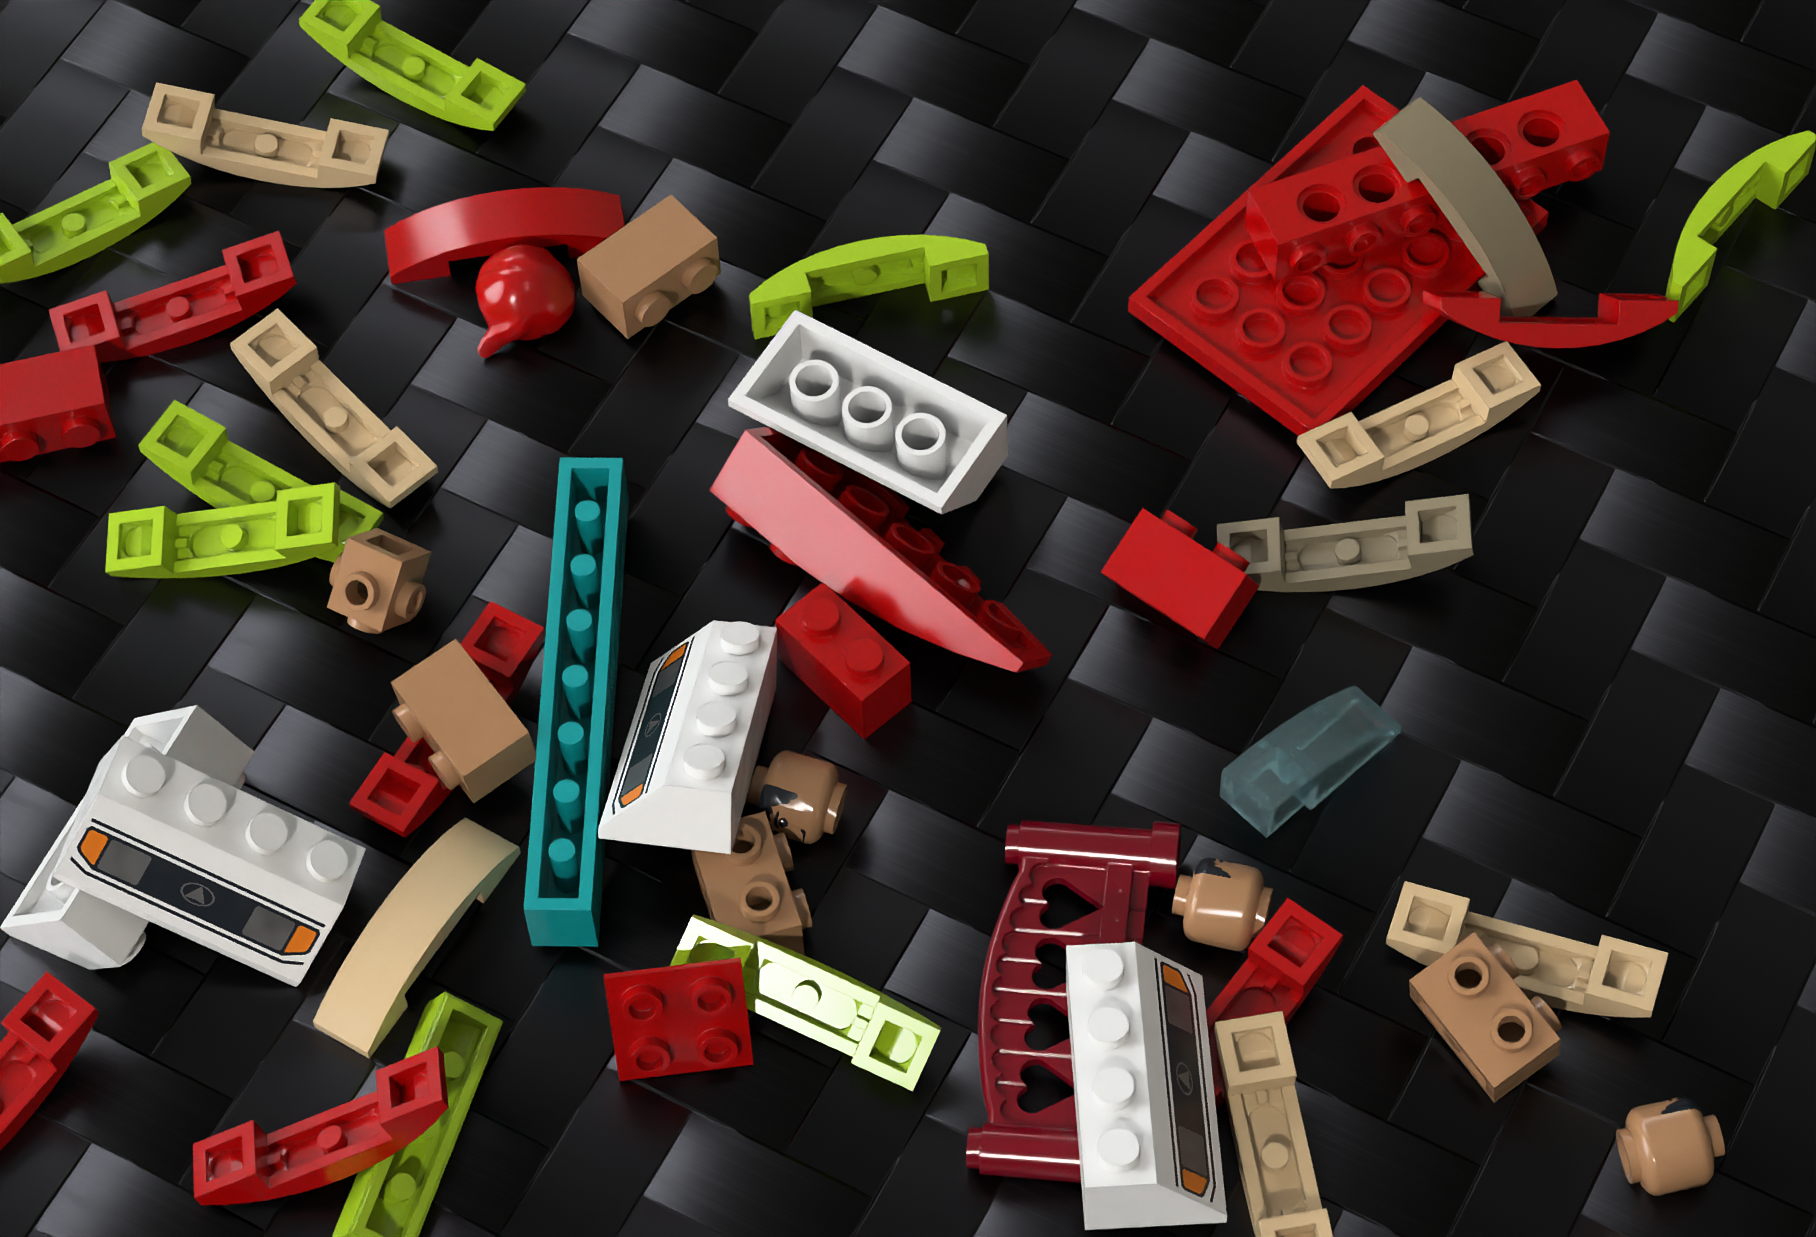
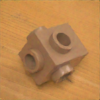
M379 528L348 537L344 552L338 556L330 572L329 581L333 589L327 608L347 616L348 624L355 629L372 634H380L385 630L411 621L421 609L425 599L426 588L422 585L431 551Z

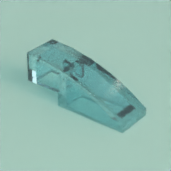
M1355 685L1317 702L1281 724L1224 768L1221 775L1219 796L1267 838L1304 805L1312 810L1401 732L1402 725Z

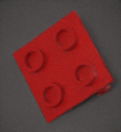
M741 957L604 974L619 1081L754 1065Z

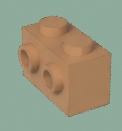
M669 195L577 259L582 295L627 339L644 327H650L660 322L671 308L691 294H698L707 289L715 278L721 274L717 237L673 195Z
M454 639L391 682L400 704L399 707L392 711L393 715L413 743L424 738L435 752L428 760L449 790L460 785L471 801L475 803L536 761V751L528 730L457 639Z
M765 811L740 819L731 854L691 850L693 865L710 920L748 932L805 955L802 929L812 927L809 907L802 888L790 890L785 872L793 871L794 865L788 841L784 832L772 834Z
M1474 932L1409 980L1410 997L1495 1103L1559 1055L1560 1038L1556 1033L1562 1029V1025L1551 1008L1540 996L1537 995L1529 1000L1514 982V979L1519 976V972L1506 952L1495 942L1486 947Z

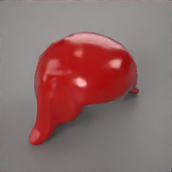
M532 245L512 246L492 254L482 265L476 280L475 289L479 308L486 320L488 329L477 348L479 356L482 358L491 357L502 346L514 340H535L544 335L553 334L562 328L572 315L576 305L574 282L567 269L547 249Z

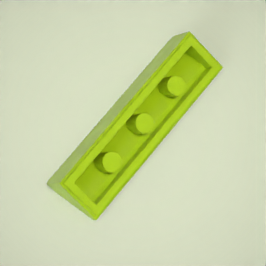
M446 991L427 1003L404 1059L436 1046L440 1048L444 1053L449 1107L431 1127L406 1147L383 1161L357 1173L332 1237L419 1236L502 1026V1020Z

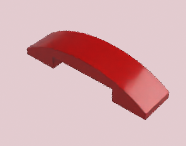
M566 187L520 188L465 197L418 212L384 230L391 284L451 276L449 261L489 256L499 250L517 245H532L543 248L567 244L569 258L581 257L625 226L620 195Z
M276 231L222 250L226 265L113 303L107 290L49 309L60 351L94 344L100 363L132 359L196 342L251 317L276 301L297 284L280 232Z
M1423 290L1422 303L1457 324L1499 340L1532 347L1580 348L1622 340L1651 329L1678 313L1679 301L1659 294L1599 293L1598 317L1500 316L1501 298L1483 291Z
M490 601L460 645L510 707L536 658L546 632L544 627ZM407 737L395 756L384 752L349 802L351 810L403 837H407L443 803L454 788L449 790L430 764L428 758L435 754V752L426 740L421 738L413 743Z
M1289 898L1286 899L1248 947V959L1206 1010L1216 1111L1223 1105L1226 1099L1214 1029L1215 1022L1283 1011L1285 1025H1287L1343 941L1341 933Z
M47 971L1 1022L8 1033L0 1041V1150L17 1134L52 1091L76 1056L99 1014L95 1007Z
M436 1046L376 1070L377 1091L272 1133L266 1134L254 1120H251L194 1143V1198L200 1205H230L276 1199L342 1180L390 1157L422 1135L449 1107L444 1053Z

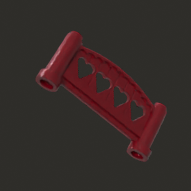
M1022 820L1021 825L1008 824L1005 862L1006 864H1018L1019 872L1010 887L998 916L982 975L978 1009V1057L988 1119L987 1122H984L983 1127L970 1126L966 1148L967 1168L979 1169L980 1174L1081 1183L1075 1095L1037 1113H1027L1018 1106L1019 1098L1027 1091V1086L1022 1081L1021 1075L1027 1067L1032 1065H1041L1074 1088L1070 1038L1042 1051L1031 1049L1025 1042L1028 1034L1035 1029L1034 1023L1028 1017L1030 1010L1034 1006L1049 1004L1068 1017L1066 982L1052 989H1041L1033 982L1034 975L1042 968L1041 962L1036 957V952L1041 946L1048 943L1057 944L1065 950L1068 945L1136 942L1143 946L1149 887L1176 889L1181 860V823L1154 821L1153 829ZM1054 884L1067 886L1099 909L1059 929H1049L1040 922L1042 914L1049 909V904L1043 897L1044 891Z

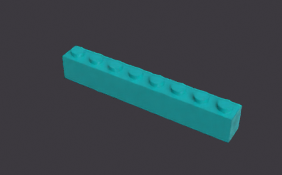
M560 457L524 898V914L532 946L598 947L606 839L598 837V828L609 796L629 507L623 458Z

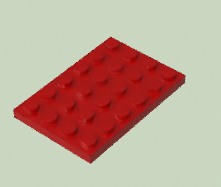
M1362 85L1248 190L1381 146L1372 133L1400 110ZM1246 190L1129 296L1128 312L1299 436L1352 412L1448 320V318L1438 314L1422 303L1423 290L1479 291L1481 287L1477 281L1486 273L1451 223L1447 222L1432 227L1428 232L1420 236H1406L1377 246L1365 255H1350L1324 264L1309 274H1295L1274 281L1245 228L1248 190ZM1514 199L1529 222L1535 236L1538 235L1546 227L1549 212L1531 199Z

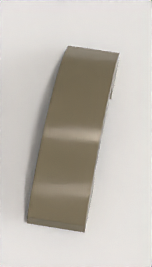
M1419 97L1372 133L1407 183L1417 178L1420 179L1486 274L1477 283L1483 292L1501 298L1500 316H1533L1558 295L1545 254L1520 207L1482 155L1441 113Z
M1469 494L1405 501L1406 515L1297 529L1283 530L1279 517L1217 524V543L1225 545L1250 562L1244 573L1260 585L1257 589L1260 591L1324 592L1377 586L1437 571L1474 555Z

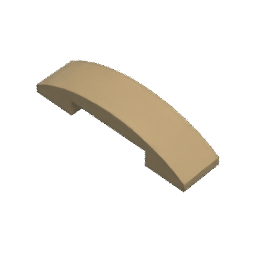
M156 82L142 126V136L187 159L234 175L291 186L344 188L376 183L389 137V130L331 118L328 130L322 131L215 109V94Z
M278 308L230 343L231 350L247 372L301 435L345 477L381 504L391 509L438 473L437 465L400 428L396 426L390 430L319 360L317 347Z
M1505 341L1455 364L1452 379L1361 421H1358L1352 412H1349L1299 435L1297 444L1330 489L1369 484L1412 470L1469 442L1523 406L1539 393L1541 384L1510 344Z
M466 817L443 834L409 869L371 918L332 981L313 1020L314 1027L370 1059L408 1007L405 993L475 899L482 903L487 900L520 855V847Z
M1407 881L1404 882L1386 938V944L1425 966H1429L1475 932L1486 947L1495 942L1510 957L1519 972V976L1514 979V982L1529 1000L1538 995L1549 1007L1585 1014L1631 1018L1652 1016L1669 953L1605 935L1601 936L1599 946L1590 945L1470 912L1469 898Z
M1283 1011L1215 1022L1214 1029L1228 1116L1255 1237H1333L1327 1208L1322 1209L1295 1089L1297 1074Z

